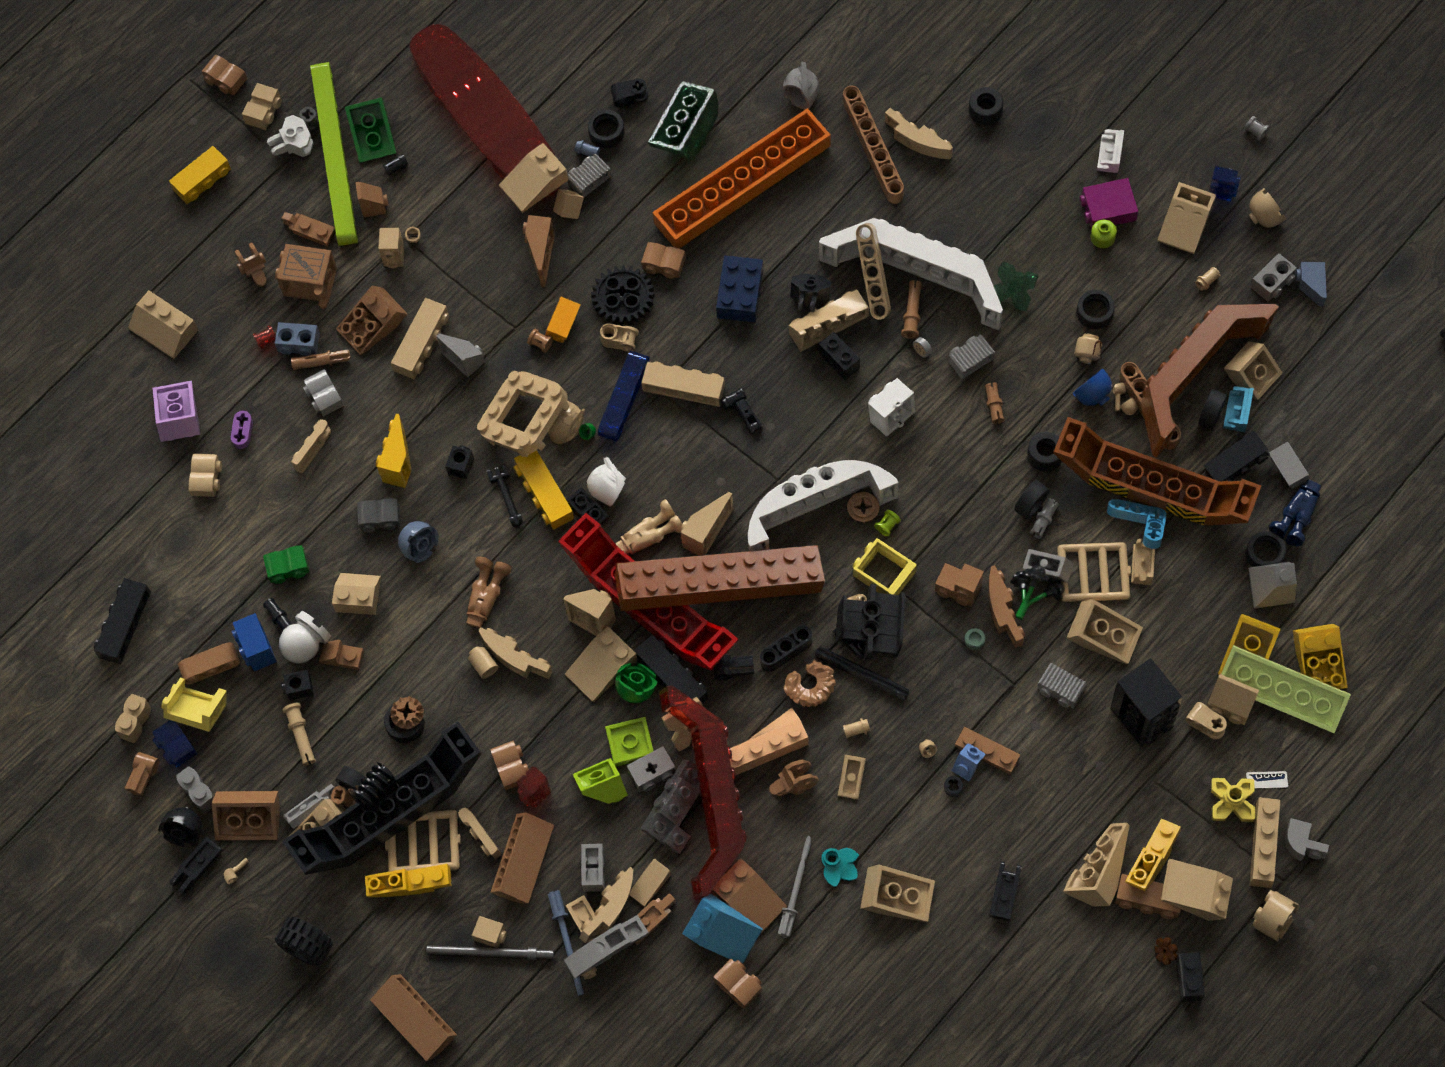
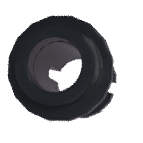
M398 154L397 158L383 164V167L390 176L403 167L405 169L408 162L403 154Z
M738 388V390L727 396L723 395L720 402L725 410L732 409L736 402L741 399H747V396L742 388Z

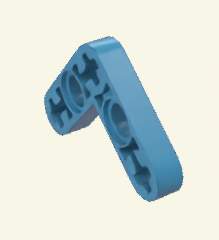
M1119 499L1109 501L1107 507L1108 515L1146 524L1142 541L1144 546L1150 549H1157L1161 546L1167 515L1165 510Z

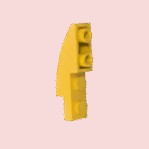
M1164 819L1160 820L1146 848L1143 847L1125 883L1143 891L1147 890L1167 861L1172 851V846L1181 831V826Z
M442 864L409 871L401 869L365 876L366 897L422 894L434 892V889L452 886L450 865Z

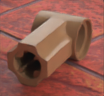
M138 752L134 758L133 771L125 789L132 794L142 796L150 777L154 776L157 772L160 760Z

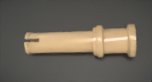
M292 703L283 708V713L287 715L289 721L288 728L294 733L302 764L307 766L309 765L307 757L311 764L315 763L316 760L305 731L306 720L302 718L300 712L301 704Z

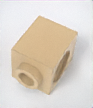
M479 916L472 937L476 942L498 948L500 943H504L507 931H505L503 923Z

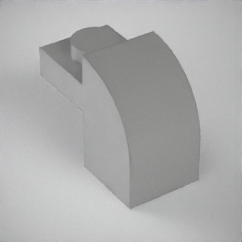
M1291 818L1285 834V846L1290 855L1302 861L1305 854H1308L1312 859H1324L1329 845L1308 840L1312 824Z

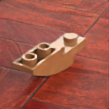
M994 565L991 566L988 585L991 615L998 633L1007 631L1014 647L1017 648L1023 645L1025 633L1022 627L1017 626L1015 622V613L1011 608L1014 599L1013 592L1004 584L1005 577L1002 571H998Z

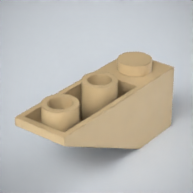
M324 799L290 835L299 829L302 831L323 826L346 809L342 804L333 803L332 799Z

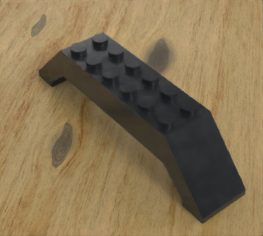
M457 721L441 732L440 738L426 756L396 775L395 781L389 780V788L384 785L382 786L385 793L377 792L379 800L372 798L373 806L366 804V808L355 803L325 825L302 831L299 829L282 842L305 875L351 866L454 795L481 756V752Z

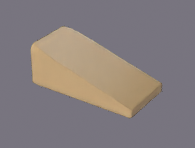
M845 755L838 796L859 799L866 758Z
M653 859L630 890L629 895L645 907L671 876V871L656 859Z

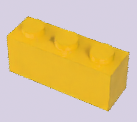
M212 146L170 179L169 183L173 191L188 204L196 200L203 191L211 188L218 179L226 176L231 168L228 160Z

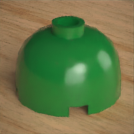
M627 663L617 671L615 688L623 700L635 704L647 701L654 693L657 685L656 675L649 667L643 664L631 666V663Z

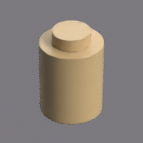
M478 646L469 652L468 660L482 679L490 677L498 670L499 666L485 647Z

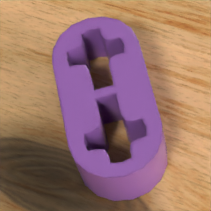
M239 411L233 418L231 441L239 449L247 447L250 443L253 420L247 411ZM243 417H246L247 421H244L242 427L240 421L243 420ZM240 433H242L244 439L238 442L237 439L240 438Z

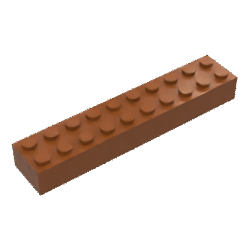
M818 545L617 563L615 570V581L621 611L821 593L825 582Z

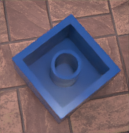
M256 613L233 622L235 630L232 631V634L238 643L239 651L247 667L251 665L252 669L257 671L277 662Z

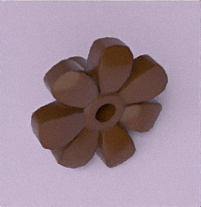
M1158 938L1156 940L1157 946H1154L1155 953H1159L1156 959L1159 962L1163 961L1164 965L1171 964V961L1177 959L1176 952L1178 948L1175 944H1171V938Z

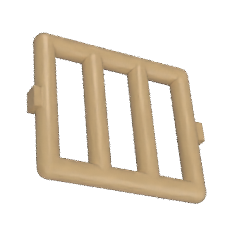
M1124 542L1061 544L1057 547L1058 556L1066 557V552H1078L1081 593L1069 594L1068 583L1061 581L1065 588L1062 594L1063 602H1079L1091 599L1096 601L1128 600L1130 598L1129 576H1131V566H1128L1127 546ZM1098 551L1101 593H1089L1086 552ZM1107 551H1119L1122 592H1110Z
M456 810L428 812L408 826L409 866L397 867L396 835L385 842V849L388 851L389 872L401 869L409 871L442 864H449L450 871L458 870L460 867L459 844H461V836L458 834ZM449 818L451 862L439 863L437 819ZM428 820L430 864L418 865L416 821Z

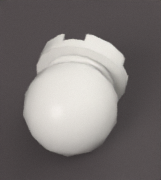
M304 611L295 616L297 624H292L285 628L279 638L281 654L288 661L297 664L307 662L315 657L319 650V642L326 644L331 637L323 626L318 628L312 623L314 618Z

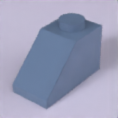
M1301 262L1299 269H1296L1295 280L1299 281V289L1318 306L1323 307L1327 298L1325 262Z

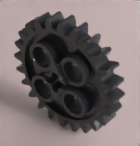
M625 265L622 266L621 270H618V267L615 266L613 272L608 268L607 275L601 273V279H595L597 285H592L594 291L591 292V298H593L592 305H594L595 312H599L600 318L605 316L606 322L612 319L614 325L617 321H620L621 326H623L624 321L631 325L632 319L639 322L638 316L645 318L644 311L650 312L649 306H653L652 299L655 298L654 287L651 285V279H646V273L640 275L639 268L634 272L632 266L628 270L625 269ZM611 285H617L616 288H610ZM631 285L637 286L635 288H629V286ZM612 302L617 303V304L614 305V306H610V305H609V304L612 303ZM632 302L636 303V305L629 306L628 304Z

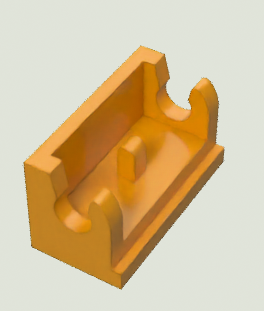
M560 297L545 336H551L553 340L563 343L568 337L581 304Z

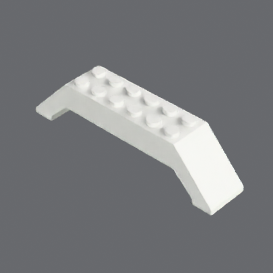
M876 218L825 236L819 241V260L837 267L841 262L860 257L856 230L862 224L871 223L877 231L883 263L972 297L981 315V324L999 330L1001 327L1002 306L983 260L974 254H966L956 247L945 246L940 241L927 239L922 234H914L907 231L904 227H896L889 224L886 220H878ZM864 227L862 235L869 238L871 232L867 227ZM867 247L865 253L867 256L873 257L874 250L871 247Z

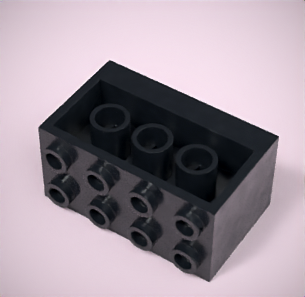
M1150 658L1117 681L1110 709L1140 747H1142L1146 743L1147 745L1152 744L1158 738L1157 735L1162 732L1165 734L1174 727L1173 724L1181 707L1182 696Z

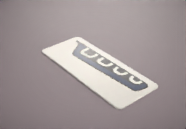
M1286 771L1246 773L1247 779H1254V788L1288 787Z

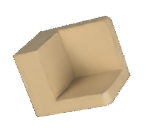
M558 189L553 211L561 217L578 219L584 197L575 191Z

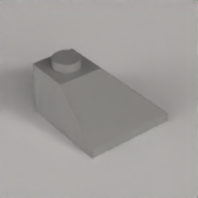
M443 334L436 336L441 353L467 377L485 363L484 352L478 345L474 346L469 341Z
M1284 562L1248 568L1254 608L1295 603L1297 581L1294 563Z

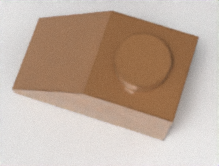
M356 182L357 196L363 217L386 214L385 206H389L387 194L383 195L380 187Z

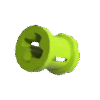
M887 509L885 516L880 522H876L874 526L882 535L889 536L891 529L896 524H899L901 519L896 513Z

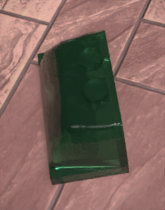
M681 81L648 141L650 147L665 150L683 159L694 160L718 117L719 104L715 90Z

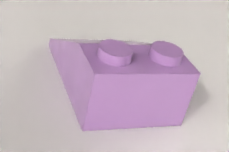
M192 381L153 388L155 419L160 441H172L200 435Z

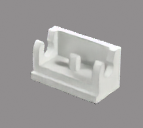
M1107 129L1102 134L1097 171L1118 173L1124 130Z

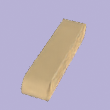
M865 223L857 228L856 238L870 313L873 318L881 320L890 314L891 306L877 231L873 224ZM864 227H867L871 232L869 238L862 235ZM867 247L873 248V257L866 255L865 250ZM871 266L877 268V276L870 275L869 268ZM874 286L881 288L880 296L873 293ZM878 305H882L885 308L884 315L877 313L876 307Z

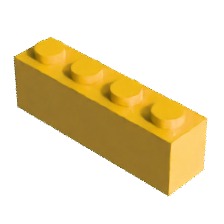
M536 450L528 454V457H522L521 455L515 457V466L513 468L518 477H523L525 481L523 486L527 493L531 492L534 496L532 501L537 509L541 508L543 512L541 516L545 524H550L554 530L573 520L574 515L571 507L538 451Z

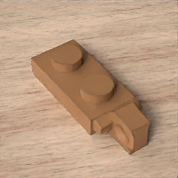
M285 212L281 218L283 224L288 225L294 234L328 246L336 232L335 227L302 214L296 213L294 216Z
M670 893L662 901L659 898L653 899L637 914L649 932L648 935L671 913L670 908L676 901ZM647 936L643 937L635 943L637 945L640 944Z

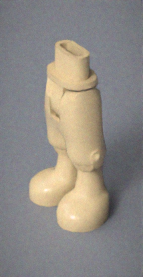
M665 499L660 503L661 511L657 516L643 519L641 523L621 536V540L615 544L626 554L630 553L632 555L655 543H660L666 534L672 532L681 533L682 522ZM666 521H669V522H668L666 525H664L663 527L657 528L658 525H660V524H662V523H664V522H666Z

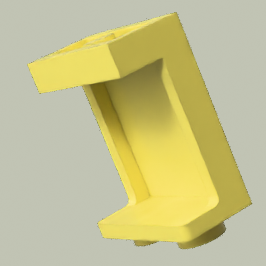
M180 678L177 684H173L168 697H165L162 701L161 708L163 709L164 718L210 732L226 707L227 691L218 689L213 696L186 688L185 679Z

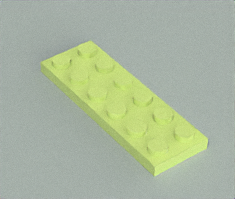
M1234 645L1221 673L1226 677L1258 689L1256 701L1332 733H1335L1351 694Z

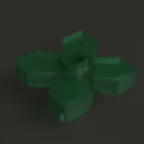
M1002 262L997 275L1003 283L994 285L998 299L1001 302L1011 296L1015 308L1026 311L1031 302V297L1026 291L1034 289L1039 276L1029 271L1026 273L1016 272L1014 265Z

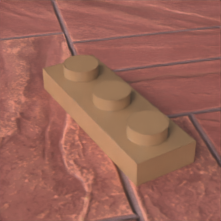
M966 727L963 728L955 743V747L963 750L967 744L978 748L985 753L982 761L1010 775L1020 758V754Z

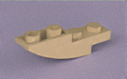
M891 108L885 112V123L894 129V139L927 156L941 159L952 158V145L947 140L941 139L933 129L923 125L918 130L917 126L905 120L900 112L894 111Z
M480 627L479 634L485 646L507 668L525 678L528 677L530 671L547 679L550 678L552 669L548 661L538 658V660L534 659L529 653L522 650L518 652V644L512 637H502L493 629H483Z
M631 867L626 872L622 870L615 878L616 883L613 886L608 885L601 893L603 898L600 902L601 906L594 913L595 918L592 921L588 919L580 928L582 930L580 939L584 943H587L599 929L602 932L611 929L618 919L631 889L634 870Z

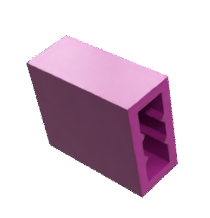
M1128 178L1083 187L1079 200L1081 207H1085V221L1087 224H1090L1091 230L1095 222L1104 219L1111 221L1114 225L1137 221L1138 209Z

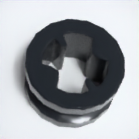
M957 776L948 777L944 783L945 793L950 797H956L961 794L963 789L962 780ZM952 782V784H954V782H956L958 790L955 791V789H953V791H951L949 789V783Z

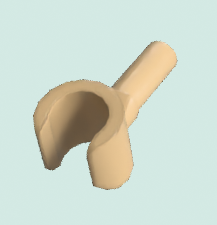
M1124 383L1115 384L1113 388L1115 411H1120V395L1126 393Z
M246 858L236 867L225 870L224 878L227 884H232L238 879L235 873L249 862Z

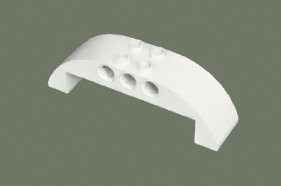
M856 460L832 462L818 468L812 467L802 475H794L788 481L768 492L755 508L748 530L749 551L770 550L766 530L867 486L871 488L879 502V506L898 498V481L892 474L881 467Z

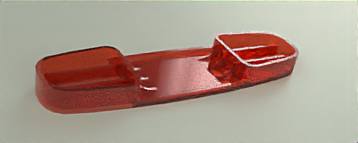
M441 24L431 25L418 32L410 42L412 59L433 95L440 99L473 143L492 162L493 169L503 179L508 176L529 152L542 143L555 156L537 126L509 89L489 66L451 29ZM558 187L556 190H554L553 192H551L549 195H547V196L544 197L543 199H546V198H548L549 196H551L552 194H554L560 187Z

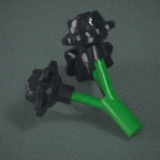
M1037 565L1032 566L1031 569L1027 568L1025 571H1017L1010 580V583L1014 587H1019V591L1022 592V603L1015 617L1023 620L1029 606L1044 597L1052 596L1056 600H1062V594L1065 590L1064 585H1062L1060 580H1054L1046 576L1045 569ZM1047 581V589L1041 595L1030 600L1034 587H1037L1038 582Z

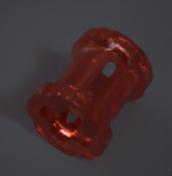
M270 325L260 333L252 334L260 349H263L266 344L276 339V334Z

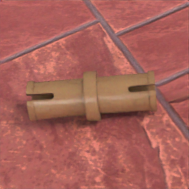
M991 383L985 385L988 398L987 407L990 408L992 423L997 424L996 420H998V424L1005 421L1001 407L1003 404L1002 399L999 398L997 383H992L993 387H991Z

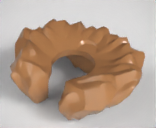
M814 660L811 664H807L805 668L808 675L811 674L817 679V684L814 688L805 689L802 687L801 675L796 671L789 673L785 679L784 691L787 696L793 699L796 704L800 703L804 707L812 705L816 707L818 704L827 701L831 692H834V686L836 685L833 676L834 670Z

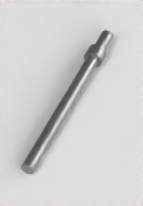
M427 945L426 949L427 954L528 958V960H537V958L554 959V950H538L537 947L510 949Z

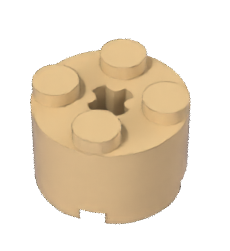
M1270 890L1265 898L1266 904L1263 908L1259 907L1253 917L1255 918L1253 926L1278 942L1279 938L1285 935L1294 919H1292L1293 916L1291 914L1292 912L1297 914L1299 904L1277 891Z

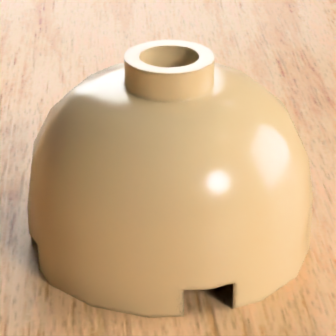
M1265 188L1252 197L1249 205L1251 210L1249 217L1254 224L1259 223L1263 227L1269 228L1275 227L1286 220L1284 214L1281 216L1279 212L1281 209L1268 192L1266 193Z

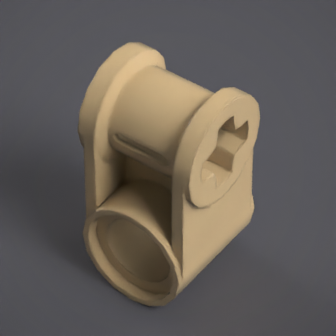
M605 324L600 329V340L604 347L632 352L635 351L636 346L634 343L639 331L631 326ZM606 334H612V335H613V336L610 337V338L605 337Z
M1197 702L1185 718V721L1191 727L1212 739H1220L1224 736L1227 726L1225 718L1201 702Z

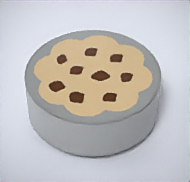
M919 337L913 342L915 351L921 357L925 358L932 353L930 344L924 338Z

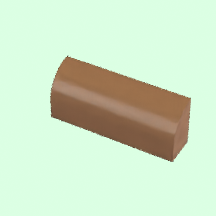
M527 812L516 814L491 893L510 901L524 904L529 903L554 827L553 824Z
M401 974L392 975L370 999L426 1061L431 1060L442 1052L457 1036Z

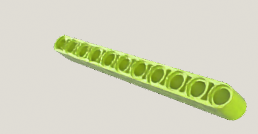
M329 62L310 65L338 246L358 243L331 66Z

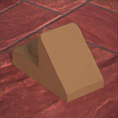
M341 640L330 641L323 644L319 663L359 670L364 650L363 648L343 645Z

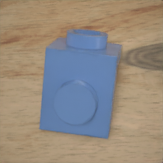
M967 744L959 753L951 771L970 781L985 753L971 744Z

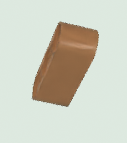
M229 642L181 660L178 663V668L182 678L185 679V684H193L236 667L240 664V660L234 644Z

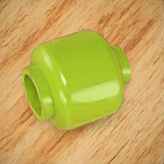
M1105 219L1095 222L1090 235L1092 243L1102 249L1112 246L1116 239V226L1111 221Z

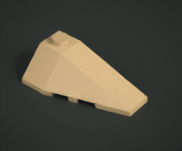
M1113 823L1109 825L1096 842L1097 847L1091 855L1087 854L1084 857L1085 863L1079 870L1075 869L1071 874L1064 889L1065 894L1091 906H1110L1118 889L1129 831L1128 823Z

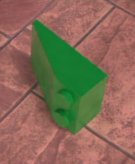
M382 97L345 107L359 163L396 154L389 117Z

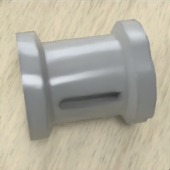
M1252 116L1246 123L1244 131L1251 132L1257 137V140L1261 141L1269 131L1270 126L1263 125L1256 120L1255 116Z

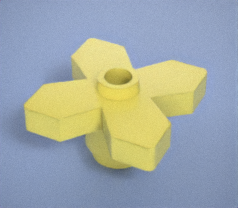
M1212 778L1211 793L1220 799L1218 803L1212 806V820L1225 821L1234 812L1242 822H1253L1255 820V807L1246 799L1255 791L1254 779H1241L1237 785L1231 786L1225 778Z

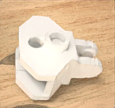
M294 115L286 117L282 129H279L280 133L273 135L267 140L269 146H275L271 151L273 155H279L288 151L289 154L294 153L305 157L311 153L313 141L304 120Z

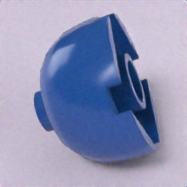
M1101 369L1077 388L1073 395L1086 406H1094L1096 404L1102 406L1110 399L1108 395L1112 391V381L1106 371Z

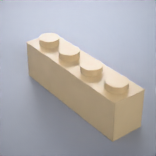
M428 298L424 299L391 361L394 372L414 380L417 374L422 372L423 362L426 357L428 358L431 355L432 345L437 341L436 336L441 334L442 326L446 325L449 320L446 305Z
M647 362L642 379V389L645 392L720 407V399H722L725 388L724 377H721L719 374H705L699 370H686L680 366H666L660 362Z
M1259 797L1256 803L1249 886L1271 888L1274 883L1280 800Z

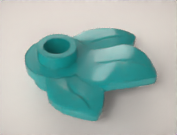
M829 848L825 850L821 860L825 866L824 877L831 886L836 887L840 879L847 881L856 880L858 874L853 862L856 861L859 854L851 848H843L841 850ZM833 856L836 858V861L829 862L828 858Z

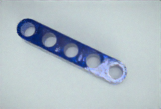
M629 351L600 422L598 436L618 441L642 383L647 362L650 360L649 356Z

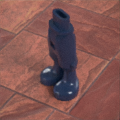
M1307 480L1304 485H1301L1288 506L1283 508L1282 521L1270 523L1269 531L1278 534L1284 539L1289 525L1293 520H1296L1293 529L1286 537V543L1292 546H1302L1305 542L1302 529L1311 523V516L1320 497L1321 485L1312 480Z

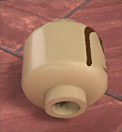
M1083 334V336L1077 339L1074 354L1080 358L1081 363L1091 364L1092 361H1097L1100 358L1102 342L1096 335Z

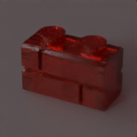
M532 766L526 772V776L523 775L517 781L519 799L526 806L530 804L536 808L542 802V798L545 799L551 793L547 777L536 767Z

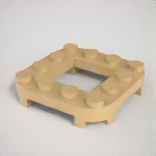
M512 371L477 424V429L491 445L497 444L518 452L522 457H528V454L535 452L537 449L543 450L546 445L542 440L561 410L568 411L570 406L567 403L568 393L556 382L528 372ZM519 395L524 397L529 395L543 400L524 432L502 424Z

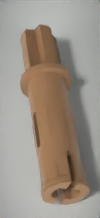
M328 350L322 354L291 358L293 370L327 364L333 366V363L349 361L351 356L349 350L336 352Z

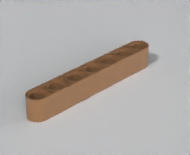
M848 86L843 91L845 110L886 199L892 204L900 203L904 196L902 180L860 90L856 86Z

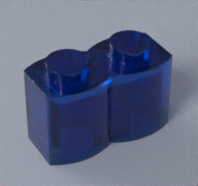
M1215 166L1209 192L1216 194L1215 198L1231 201L1232 197L1236 198L1241 179L1240 176H1237L1238 171Z
M169 720L152 732L155 736L152 739L158 749L163 747L166 752L163 756L169 765L173 763L178 768L198 754L175 721Z

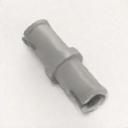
M1048 498L1042 511L1037 514V520L1030 530V534H1034L1033 537L1041 539L1047 525L1051 524L1052 516L1059 506L1055 500Z

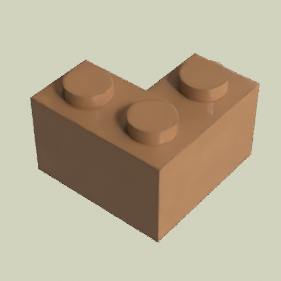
M945 563L935 583V591L941 597H950L955 599L960 605L972 607L982 587L984 571L964 564L961 570Z

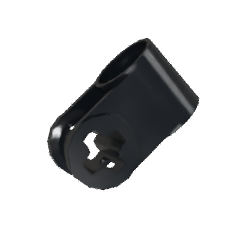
M640 78L617 82L610 87L616 107L643 102L648 98L646 82Z

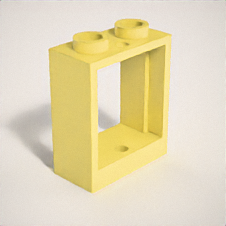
M878 538L866 546L865 554L862 558L858 557L852 566L855 578L867 586L876 584V592L892 595H899L917 570L916 563ZM877 552L903 568L889 588L863 572Z

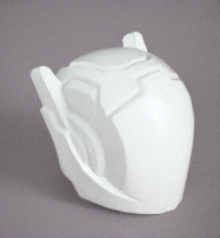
M606 457L604 458L605 464L595 468L589 475L587 487L594 498L611 507L620 494L626 478L616 469L610 459Z

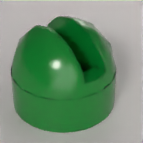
M585 423L580 426L579 435L584 440L591 439L596 435V427L591 423Z

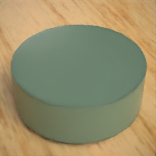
M977 628L968 630L965 634L966 646L972 650L981 649L985 644V634L983 631Z

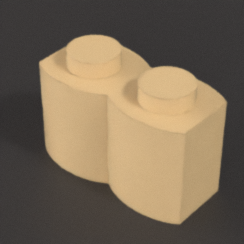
M193 454L189 478V493L191 496L215 497L216 491H219L220 480L217 478L218 473L222 472V461L219 460L217 455Z
M131 694L124 704V713L116 721L115 731L121 739L135 743L142 733V725L149 718L151 706L145 698Z

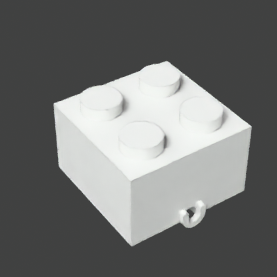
M898 378L893 382L887 383L884 389L878 395H873L868 402L870 422L886 437L896 428L903 427L904 421L916 412L914 393Z

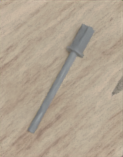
M810 836L806 838L802 860L798 867L788 908H782L783 915L778 935L783 938L790 937L795 916H798V912L794 910L805 869V861L811 846Z

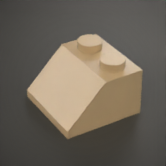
M1250 341L1224 368L1235 385L1249 389L1254 388L1252 398L1258 400L1282 374L1266 346Z
M340 573L334 586L332 599L335 612L376 615L381 576Z
M1220 674L1207 706L1217 714L1229 718L1230 722L1245 725L1259 690Z

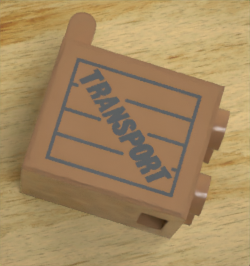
M285 244L284 251L280 253V268H277L275 273V279L278 280L283 296L319 301V307L321 309L326 308L337 271L332 251Z

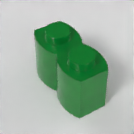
M302 545L293 546L283 551L271 552L263 556L267 576L271 583L280 584L290 577L302 578L310 572L306 553Z

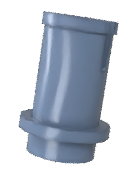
M582 140L577 141L574 151L578 155L593 156L594 154L599 155L600 147L592 146Z

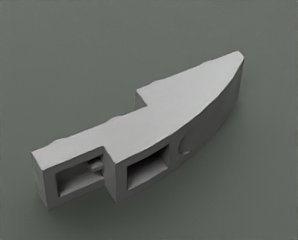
M636 915L599 935L571 954L563 962L573 978L576 979L609 960L612 955L647 936L649 932L639 916Z

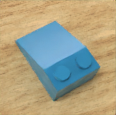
M709 894L700 901L682 934L699 946L733 961L738 960L743 964L763 928L713 894Z

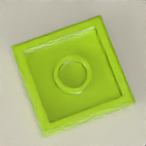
M645 717L605 726L615 767L632 763L654 751Z

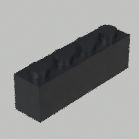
M124 578L122 584H119L116 592L117 597L109 607V616L102 624V633L94 643V652L98 658L117 664L122 663L151 593L146 584Z
M651 635L634 650L637 660L655 673V679L683 708H685L688 701L695 697L701 703L708 699L707 687L701 681L697 682L693 678V672L687 666L684 668L679 663L680 659L674 652L669 653L662 639H656Z

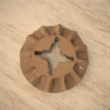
M867 492L854 494L847 504L849 516L856 522L865 523L873 521L879 512L877 498ZM862 501H864L865 507H869L866 509L865 514H863L861 509H858L861 507Z
M410 696L400 697L397 702L393 703V707L390 710L391 719L394 724L403 729L417 726L424 715L422 704ZM408 705L412 713H408V716L405 720L404 713H402V711H405Z

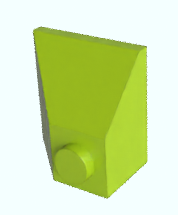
M611 758L573 774L582 795L608 804L619 802L628 796L621 776Z

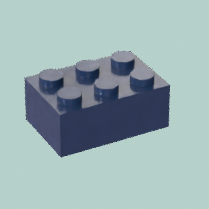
M724 255L716 305L717 318L756 322L763 277V259Z

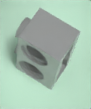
M1278 253L1252 279L1250 288L1269 302L1273 297L1277 298L1281 294L1282 288L1286 284L1289 286L1295 280L1297 267ZM1269 283L1272 287H1268L1265 284Z
M581 844L583 892H601L605 889L603 844Z

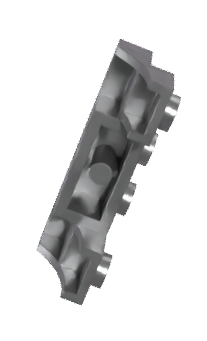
M683 759L672 778L666 782L661 796L655 800L654 807L640 830L661 842L675 853L680 854L691 837L679 828L680 824L699 794L708 801H712L722 783L710 773L702 771L690 760Z

